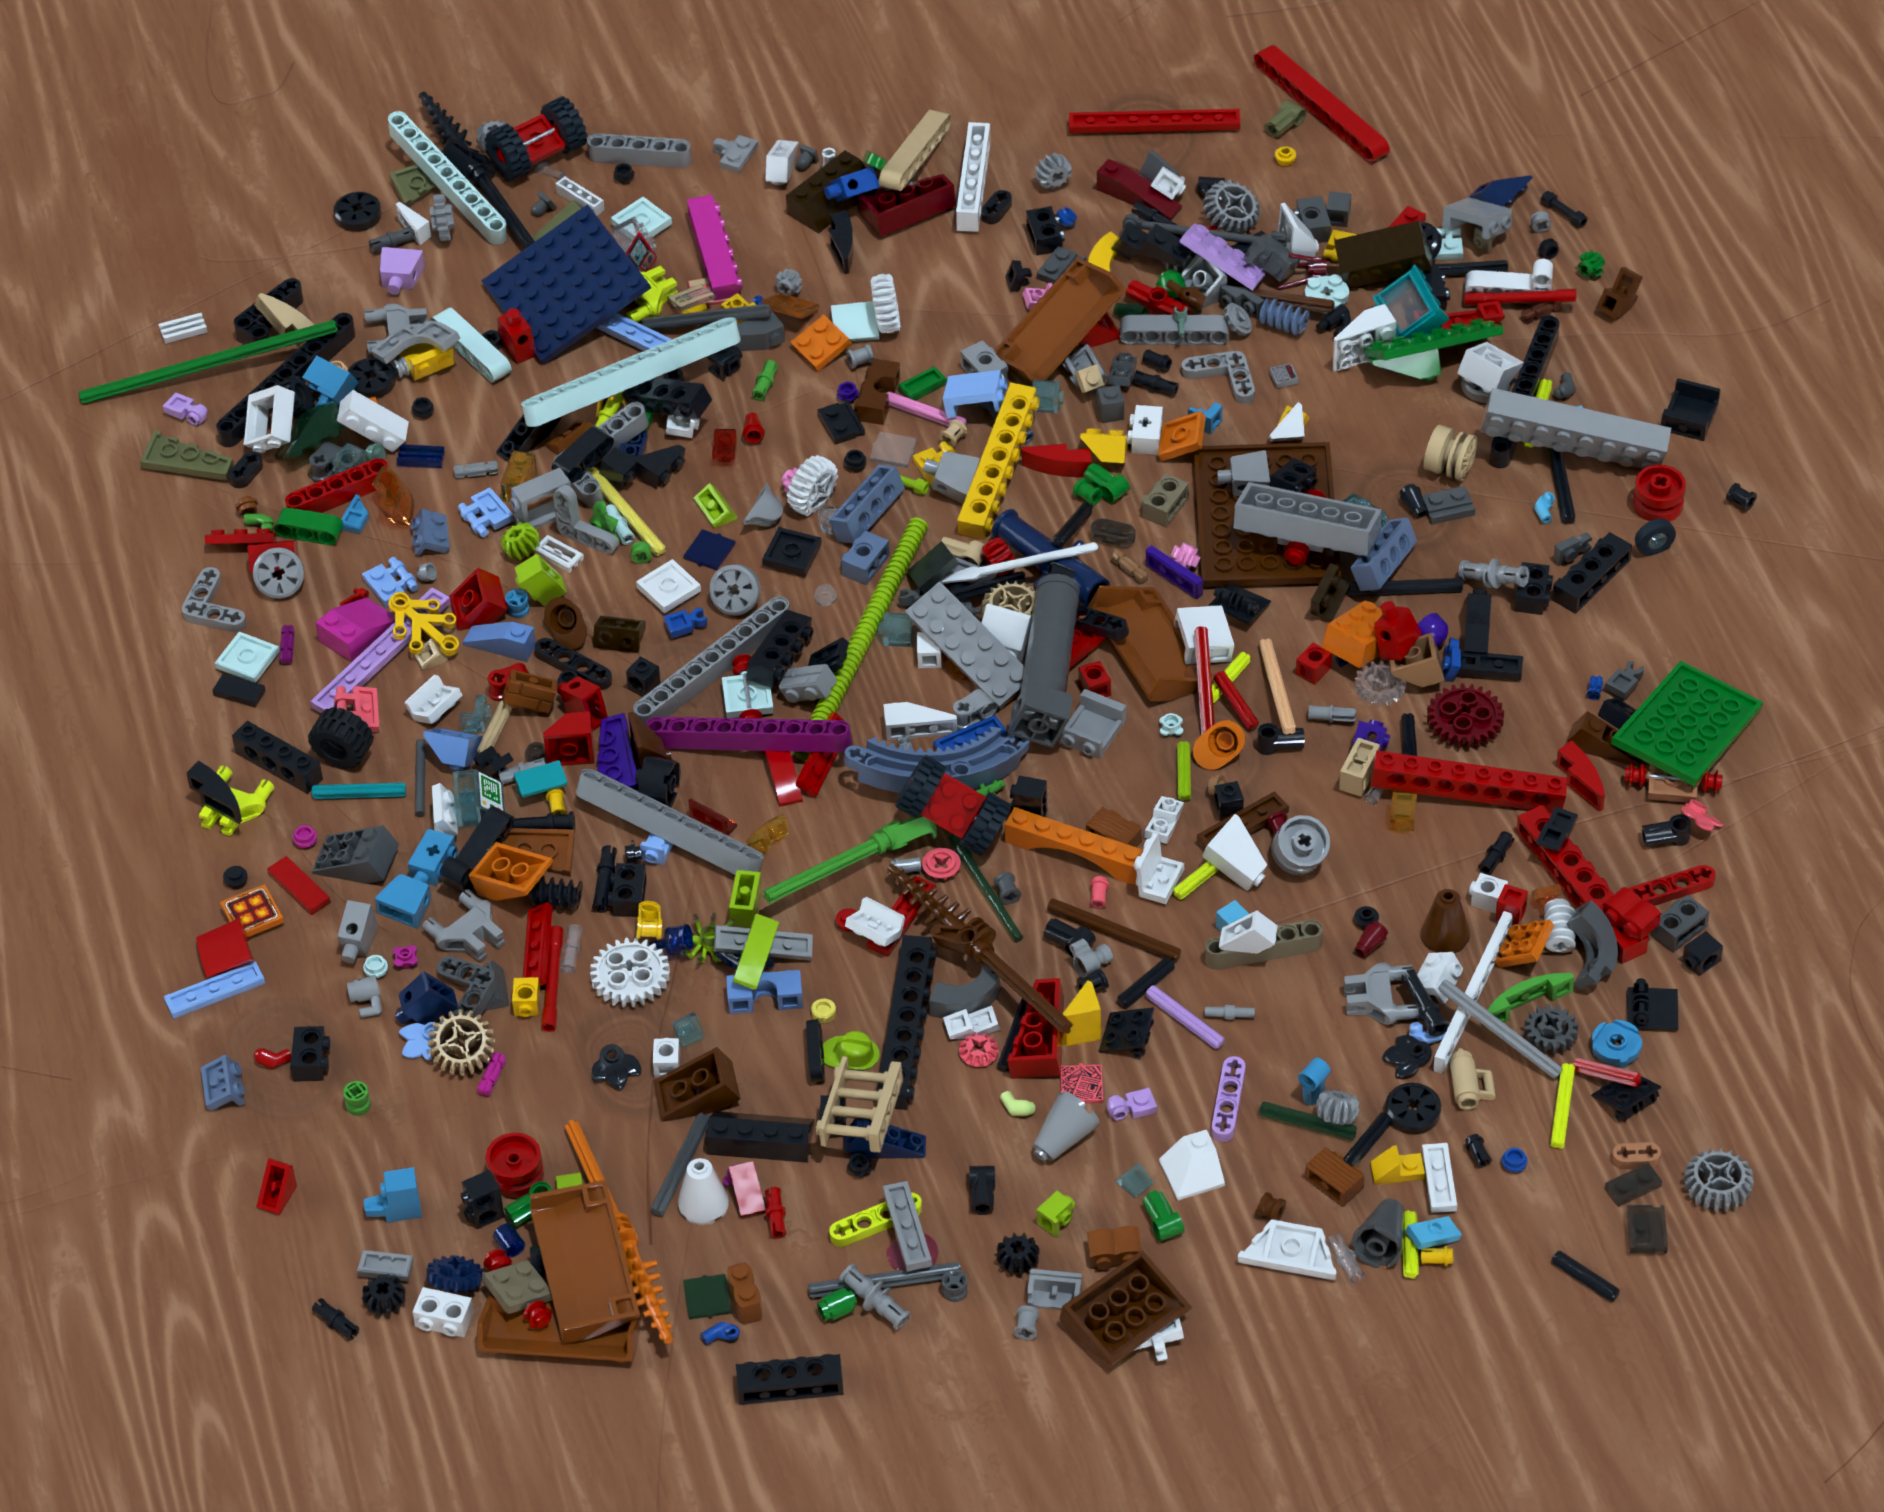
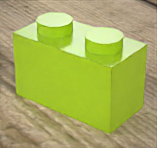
M535 554L514 567L517 574L515 580L522 590L526 589L534 601L538 600L543 606H546L551 599L561 597L567 593L562 576L539 554Z
M736 871L729 904L730 921L734 922L731 926L751 927L756 913L758 914L762 894L761 872Z

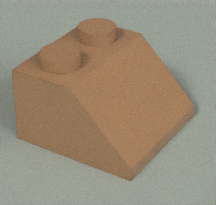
M1432 633L1420 636L1402 661L1389 660L1393 676L1417 686H1433L1445 681L1440 654Z

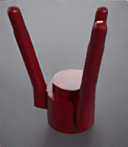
M1289 253L1288 256L1291 258L1308 261L1298 263L1297 267H1307V273L1312 274V276L1280 285L1277 289L1282 290L1307 283L1310 278L1326 276V259Z

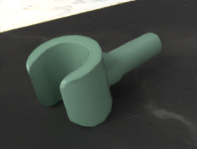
M1177 307L1174 308V321L1178 323L1179 336L1181 337L1185 335L1184 322L1187 321V307H1184L1183 312H1178Z

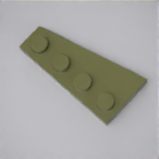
M154 430L140 460L141 468L227 481L229 472L234 466L233 459L211 450H200L197 445L181 443L178 438L173 436L169 438L162 436L161 432Z

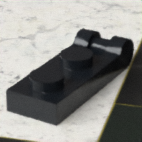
M1461 651V668L1456 676L1460 678L1480 676L1521 680L1523 656Z

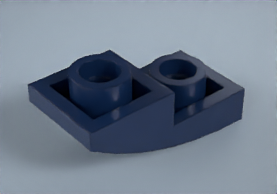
M642 431L627 443H621L620 450L631 455H644L648 441V432Z

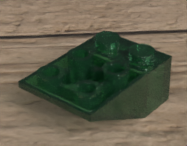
M335 401L321 403L302 413L291 429L290 443L281 445L275 457H284L285 460L289 458L294 459L304 453L303 449L317 447L323 443L322 439L333 438L342 433L341 428L345 427V425L337 421L339 409Z

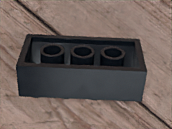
M715 1111L709 1118L706 1134L708 1155L808 1163L815 1119Z

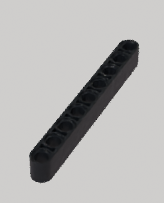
M349 313L337 314L331 319L336 322V333L308 340L248 395L276 386L292 375L300 376L301 380H303V375L316 355L329 362L355 338L356 333L352 315ZM248 395L217 422L219 442L223 447H233L245 438ZM273 408L269 409L268 416L273 412Z
M1547 315L1540 319L1524 359V364L1513 387V393L1536 398L1540 381L1544 378L1558 342L1560 322L1555 316ZM1500 436L1494 437L1491 443V465L1500 469L1509 466L1518 442H1513L1508 438Z

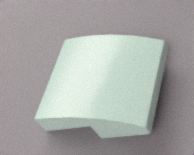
M873 301L831 305L832 323L850 339L851 343L879 340V329Z

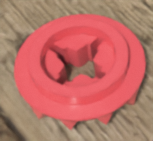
M936 848L926 853L923 857L922 870L926 872L927 877L932 876L935 881L938 878H943L946 881L948 877H955L956 872L960 871V857L951 849ZM937 863H939V864H941V865H943L944 863H946V868H944V867H942V866H940V867L937 868Z
M976 1032L973 1036L966 1035L964 1041L960 1042L959 1055L970 1066H987L995 1061L999 1053V1045L996 1043L995 1038L989 1037L986 1032L983 1035H978ZM974 1045H977L978 1047L983 1046V1051H980L979 1049L974 1051Z

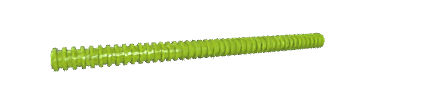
M917 517L910 519L850 638L847 657L842 662L843 668L833 673L837 681L833 688H831L829 696L819 700L810 720H827L830 713L838 711V707L841 705L846 691L849 689L860 667L859 665L862 663L872 639L928 530V524L923 519ZM794 751V754L798 759L806 762L810 752Z

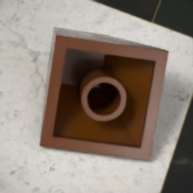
M629 712L630 736L638 768L642 769L643 760L646 755L672 760L670 749H665L663 740L633 712Z

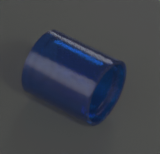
M503 1224L493 1233V1239L506 1252L507 1257H515L524 1250L526 1244L512 1224Z

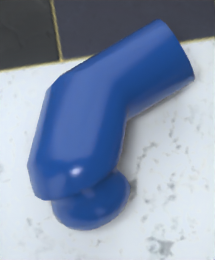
M719 1322L702 1332L700 1337L706 1345L716 1339L734 1341L738 1338L740 1330L734 1324Z

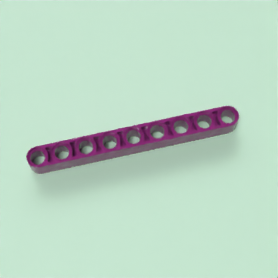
M653 717L645 723L663 740L665 749L845 752L846 748L853 746L850 726L848 722L843 720Z

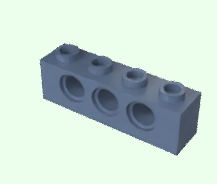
M878 465L829 519L838 542L853 544L856 538H859L864 531L873 526L874 522L905 489L896 466Z
M1408 517L1388 520L1381 528L1380 534L1368 556H1359L1351 566L1360 591L1370 590L1375 592L1380 590L1416 544L1417 538Z

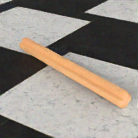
M1269 638L1266 640L1261 639L1259 647L1283 733L1286 735L1289 733L1294 734L1296 725L1272 640Z

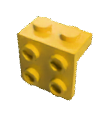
M418 343L398 354L399 357L405 358L414 381L454 365L453 347L442 351L432 344Z

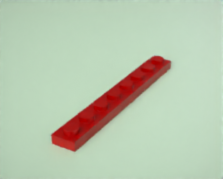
M1240 109L1069 113V133L1240 130Z

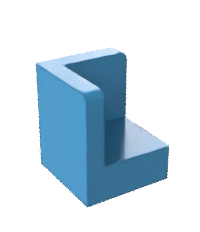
M1214 402L1208 411L1190 407L1188 415L1199 411L1205 414V433L1211 435L1222 422L1223 405Z

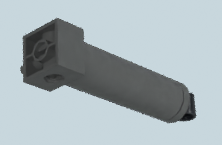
M1051 562L1046 576L1037 582L1021 694L1012 708L1008 734L1051 748L1054 747L1070 719L1073 695L1066 693L1080 594L1079 585L1073 579L1075 569L1055 562Z

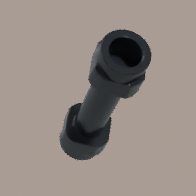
M1546 191L1543 193L1541 202L1546 207H1554L1570 218L1571 224L1576 227L1582 228L1586 225L1588 217L1580 210L1575 212L1557 199L1558 196L1553 192Z

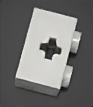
M1136 405L1135 414L1130 415V427L1133 430H1128L1127 441L1128 444H1132V453L1158 455L1163 423V407Z

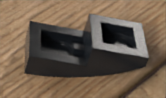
M1555 807L1548 823L1545 822L1536 845L1559 853L1578 820V814Z

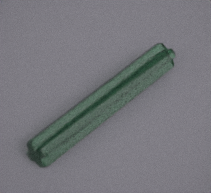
M1262 1102L1259 1108L1260 1116L1348 1140H1354L1357 1134V1127L1354 1125H1333L1331 1122H1325L1324 1119H1320L1317 1115L1280 1105Z

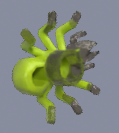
M712 913L710 925L702 929L698 915L694 914L693 918L700 936L682 928V932H678L680 936H676V940L681 946L676 945V949L682 950V956L687 955L692 959L703 947L702 955L697 958V962L704 963L707 952L711 953L714 962H721L722 958L720 956L723 955L719 952H714L716 914ZM731 919L725 926H731L735 920ZM694 948L691 953L687 949Z

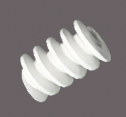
M1553 899L1544 906V920H1551L1555 925L1545 947L1549 951L1557 953L1570 952L1576 945V935L1567 925L1575 910L1570 907L1569 902L1565 899Z

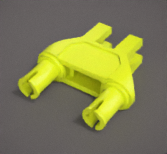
M661 266L647 272H640L650 284L651 289L634 300L640 307L627 312V318L638 323L644 318L657 317L661 313L663 304L670 300L669 296L678 293L674 288L677 286V282L673 278L666 280L662 276L666 273Z
M223 765L216 772L226 783L233 775L231 769L228 767L224 769ZM261 780L259 786L252 794L230 787L239 804L242 817L241 823L256 818L266 808L265 801L275 788L270 781H267L265 784L266 780ZM204 806L199 814V818L204 819L201 822V827L211 829L217 819L222 817L219 821L220 825L224 826L221 832L231 836L239 824Z

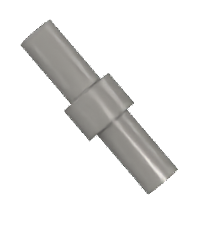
M1225 1005V1007L1205 1006V1016L1225 1017L1227 1020H1235V1017L1255 1018V1008L1235 1007V1005Z

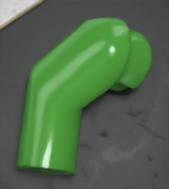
M262 513L244 514L245 525H261V528H270V532L273 531L274 520L272 517Z

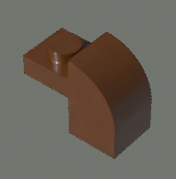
M1621 267L1613 287L1604 288L1596 309L1612 318L1623 317L1635 304L1638 298L1635 294L1643 277L1626 267Z

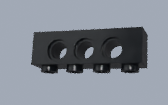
M653 378L626 389L622 393L627 405L633 402L641 403L646 412L695 419L701 417L713 400L704 384Z
M1611 532L1604 538H1600L1596 542L1595 547L1591 551L1585 552L1581 560L1576 565H1572L1562 579H1557L1553 586V601L1576 614L1631 561L1632 544Z
M786 609L749 659L747 680L773 688L778 680L781 681L785 670L792 666L796 655L801 654L804 644L810 641L813 636L814 628L811 627L812 617Z
M248 720L232 735L237 755L306 794L312 791L313 785H318L323 780L319 760Z
M824 1354L817 1357H797L786 1360L773 1359L766 1362L736 1364L739 1405L844 1395L840 1354Z

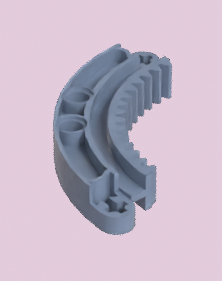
M991 726L989 727V732L984 731L983 737L977 736V741L971 739L970 745L963 742L962 748L956 744L954 745V750L947 746L946 751L937 748L936 752H933L931 748H928L927 752H924L922 748L914 752L912 747L904 750L903 745L895 748L894 743L887 746L885 740L879 743L877 742L878 737L869 738L866 749L854 745L846 748L844 764L848 768L859 772L858 781L879 789L901 793L915 767L926 754L945 765L946 774L972 789H978L980 784L989 785L993 783V780H999L1017 769L1020 764V758L1029 749L1030 741L1011 734L1004 738L1001 736L1000 728Z

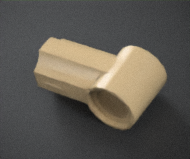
M943 537L941 540L955 558H960L977 566H980L984 560L982 554V546L984 544L982 542L974 540L968 544L948 537Z

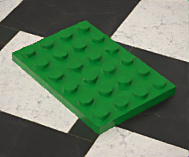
M1679 661L1612 737L1611 744L1695 787L1704 777L1705 773L1711 769L1759 713L1763 702Z

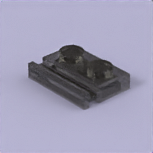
M1627 1205L1629 1253H1656V1251H1663V1254H1667L1668 1243L1664 1205H1660V1207H1653V1205Z

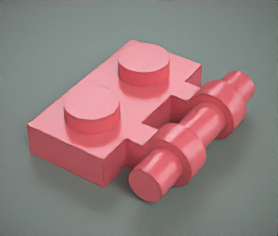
M338 686L334 696L337 709L343 708L347 711V704L353 705V711L351 712L365 721L372 732H378L380 726L377 688L354 686L352 693H346L344 686Z

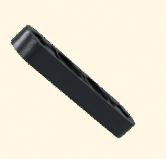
M1078 605L1076 618L1079 616L1085 617L1076 620V629L1112 640H1121L1128 636L1129 628L1124 618ZM1104 621L1100 625H1094L1097 622Z
M542 638L536 642L535 652L539 660L562 672L566 670L575 671L579 677L599 686L601 690L608 689L612 685V674L607 667L553 639ZM563 656L570 658L566 662H561L558 659ZM580 666H587L589 668L584 672L577 670Z

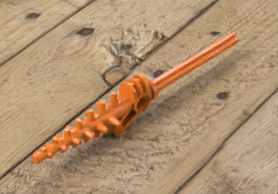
M569 1120V1124L564 1127L589 1183L604 1180L579 1122ZM609 1191L631 1281L636 1285L633 1287L634 1293H640L642 1297L637 1300L638 1306L646 1305L648 1310L643 1312L644 1317H652L654 1322L651 1323V1327L658 1329L660 1340L663 1339L665 1344H670L673 1341L670 1331L672 1325L667 1324L665 1319L669 1316V1312H663L661 1306L666 1303V1299H657L656 1296L657 1293L663 1291V1286L653 1287L651 1282L661 1277L659 1273L647 1274V1270L658 1265L657 1261H642L637 1247L639 1242L636 1231L630 1223L628 1216L619 1212Z

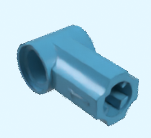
M1313 1058L1298 1075V1080L1303 1086L1302 1095L1304 1096V1102L1310 1106L1316 1104L1320 1093L1325 1091V1080L1331 1073L1329 1065L1320 1058Z

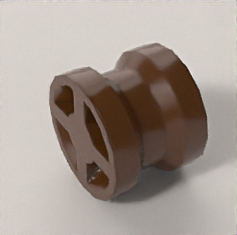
M1266 1192L1257 1206L1256 1215L1259 1217L1266 1216L1270 1221H1279L1284 1213L1286 1200L1273 1198L1271 1193Z

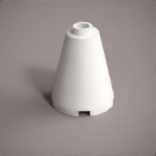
M703 1158L694 1159L688 1164L678 1198L679 1212L686 1217L687 1221L697 1225L714 1223L715 1219L726 1214L729 1207V1198L712 1164Z

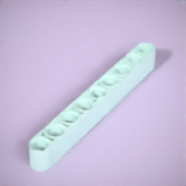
M400 111L391 113L388 117L391 138L491 244H503L507 239L506 221L405 113Z

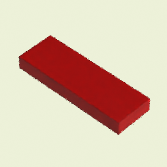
M287 856L267 868L268 874L311 915L331 903L330 897Z

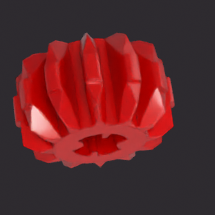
M999 537L991 539L982 546V554L988 565L1016 559L1004 540ZM1013 570L999 572L997 576L1009 575Z

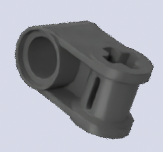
M328 441L323 442L320 448L309 458V463L312 466L311 479L318 482L331 477L345 464L348 457L347 449Z

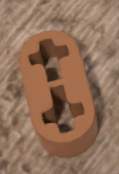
M1651 1142L1618 1144L1613 1149L1612 1162L1619 1169L1654 1168L1660 1162L1661 1149L1657 1144ZM1646 1153H1650L1653 1157L1649 1158ZM1620 1154H1625L1627 1158L1623 1159Z

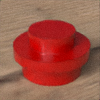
M847 908L837 913L836 924L841 930L846 932L853 931L845 927L846 918L856 913V910Z

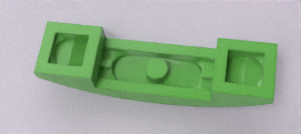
M1553 973L1520 982L1502 993L1490 1005L1487 1011L1505 1023L1509 1021L1510 1011L1544 995H1547L1551 1001H1554L1572 993L1574 975L1572 973Z

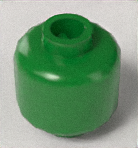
M1173 270L1160 274L1156 287L1166 289L1168 296L1182 302L1176 293L1165 287L1169 279L1181 287H1187L1182 274Z

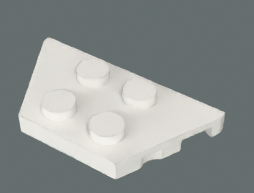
M1271 1220L1264 1227V1230L1251 1240V1245L1244 1252L1241 1250L1238 1254V1263L1336 1280V1269L1333 1267L1331 1254L1328 1246H1326L1325 1236L1321 1228Z

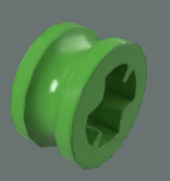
M636 542L631 546V559L633 562L644 564L651 560V546L648 543Z

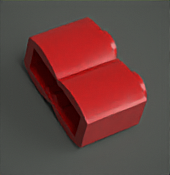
M1622 887L1603 906V913L1610 923L1622 927L1626 935L1637 940H1642L1660 924L1661 912L1653 904L1642 900L1634 891L1626 887Z

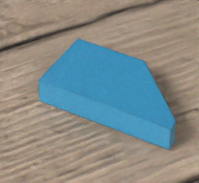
M355 494L341 520L344 523L342 530L357 534L362 532L369 520V514L363 506L359 495Z

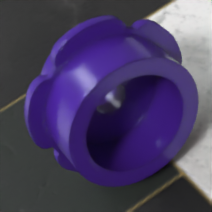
M852 382L841 383L837 390V397L841 401L848 400L851 402L859 395L856 385Z

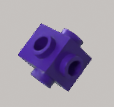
M1370 720L1369 723L1359 721L1353 746L1357 738L1370 741L1368 737L1374 734L1377 738L1371 742L1380 744V751H1382V748L1387 749L1390 735L1386 734L1387 728L1383 727L1384 723L1375 720Z

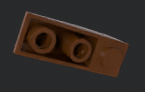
M1587 711L1572 725L1567 742L1572 740L1584 753L1629 765L1632 763L1633 766L1637 767L1642 763L1641 759L1612 745V737L1618 730Z

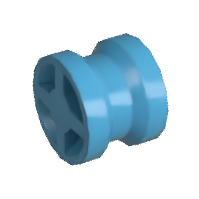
M514 589L506 594L505 601L508 615L513 618L525 617L530 611L528 594L522 589Z

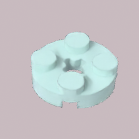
M1339 275L1321 276L1308 280L1305 296L1333 300L1335 307L1340 304L1348 303L1349 288Z

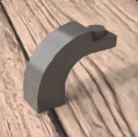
M1590 900L1576 908L1567 922V925L1579 936L1586 950V963L1574 981V984L1580 990L1588 985L1594 986L1601 978L1612 973L1618 957V945L1613 927L1603 911Z
M984 963L979 976L968 984L956 986L936 982L929 1000L930 1016L943 1018L967 1009L968 1014L989 1007L1001 991L1000 977Z

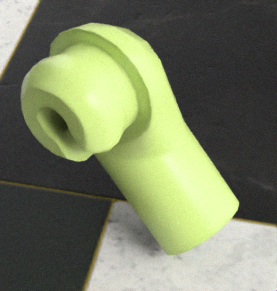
M1006 1091L1000 1096L1001 1101L1012 1116L1033 1115L1036 1107L1033 1102L1015 1100L1010 1091Z

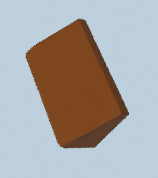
M576 420L546 443V447L559 455L591 428V423Z

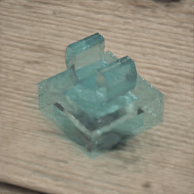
M694 1012L672 1022L675 1034L679 1038V1044L682 1047L705 1037L698 1016Z

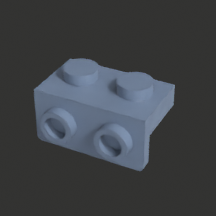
M421 508L417 516L412 518L410 528L413 530L412 545L415 549V555L421 556L425 549L446 554L450 549L446 515Z

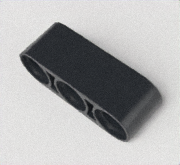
M592 426L554 460L552 471L561 468L570 483L576 482L611 450L614 444L613 437L597 426Z

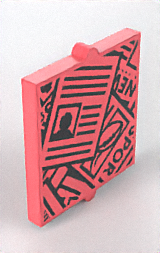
M1080 1063L1079 1065L1061 1066L1062 1094L1064 1091L1069 1092L1084 1103H1103L1102 1064L1083 1065V1063Z

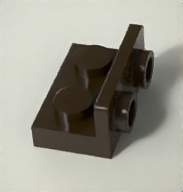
M1330 563L1311 599V614L1328 621H1333L1350 588V582L1338 576L1339 566Z
M601 615L594 625L593 646L638 652L640 650V637L646 629V621Z

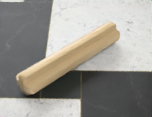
M503 700L499 703L477 748V755L490 746L494 747L506 723L512 707L503 702Z

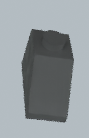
M1112 385L1093 389V395L1102 423L1124 420V399L1120 386Z

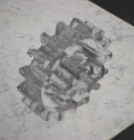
M1372 661L1370 667L1364 665L1362 671H1357V677L1355 678L1356 694H1361L1362 701L1369 699L1370 705L1377 702L1378 706L1381 707L1382 702H1386L1389 706L1391 705V700L1398 702L1399 696H1404L1406 681L1392 675L1390 663L1384 665V662L1380 661L1379 665H1376Z

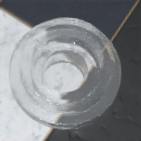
M820 585L814 593V600L822 606L832 605L837 600V592L831 585Z

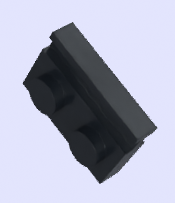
M844 400L842 404L835 403L817 409L818 417L835 445L855 439L856 435H865V429L848 400Z
M841 637L810 655L808 666L827 664L833 673L842 669V662L847 657L849 642Z

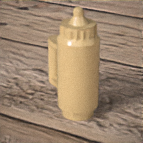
M1462 1048L1453 1053L1450 1069L1455 1102L1463 1110H1471L1478 1106L1480 1099L1494 1100L1496 1094L1492 1071L1476 1069L1472 1054ZM1477 1078L1483 1079L1485 1091L1479 1090Z

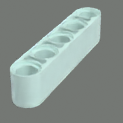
M449 307L431 318V321L443 323L458 332L460 339L452 347L489 382L494 383L512 372L507 358L454 309Z

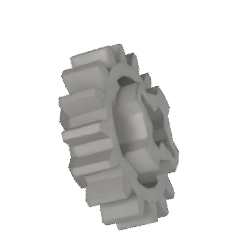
M444 194L433 195L434 207H430L432 229L439 232L440 241L451 240L450 229L455 228L452 205H446Z

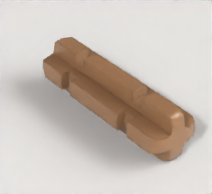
M1116 550L1112 553L1111 561L1116 565H1120L1119 567L1131 577L1135 576L1134 579L1139 583L1147 581L1149 573L1145 569L1140 568V565L1128 556H1125L1126 554L1121 550Z

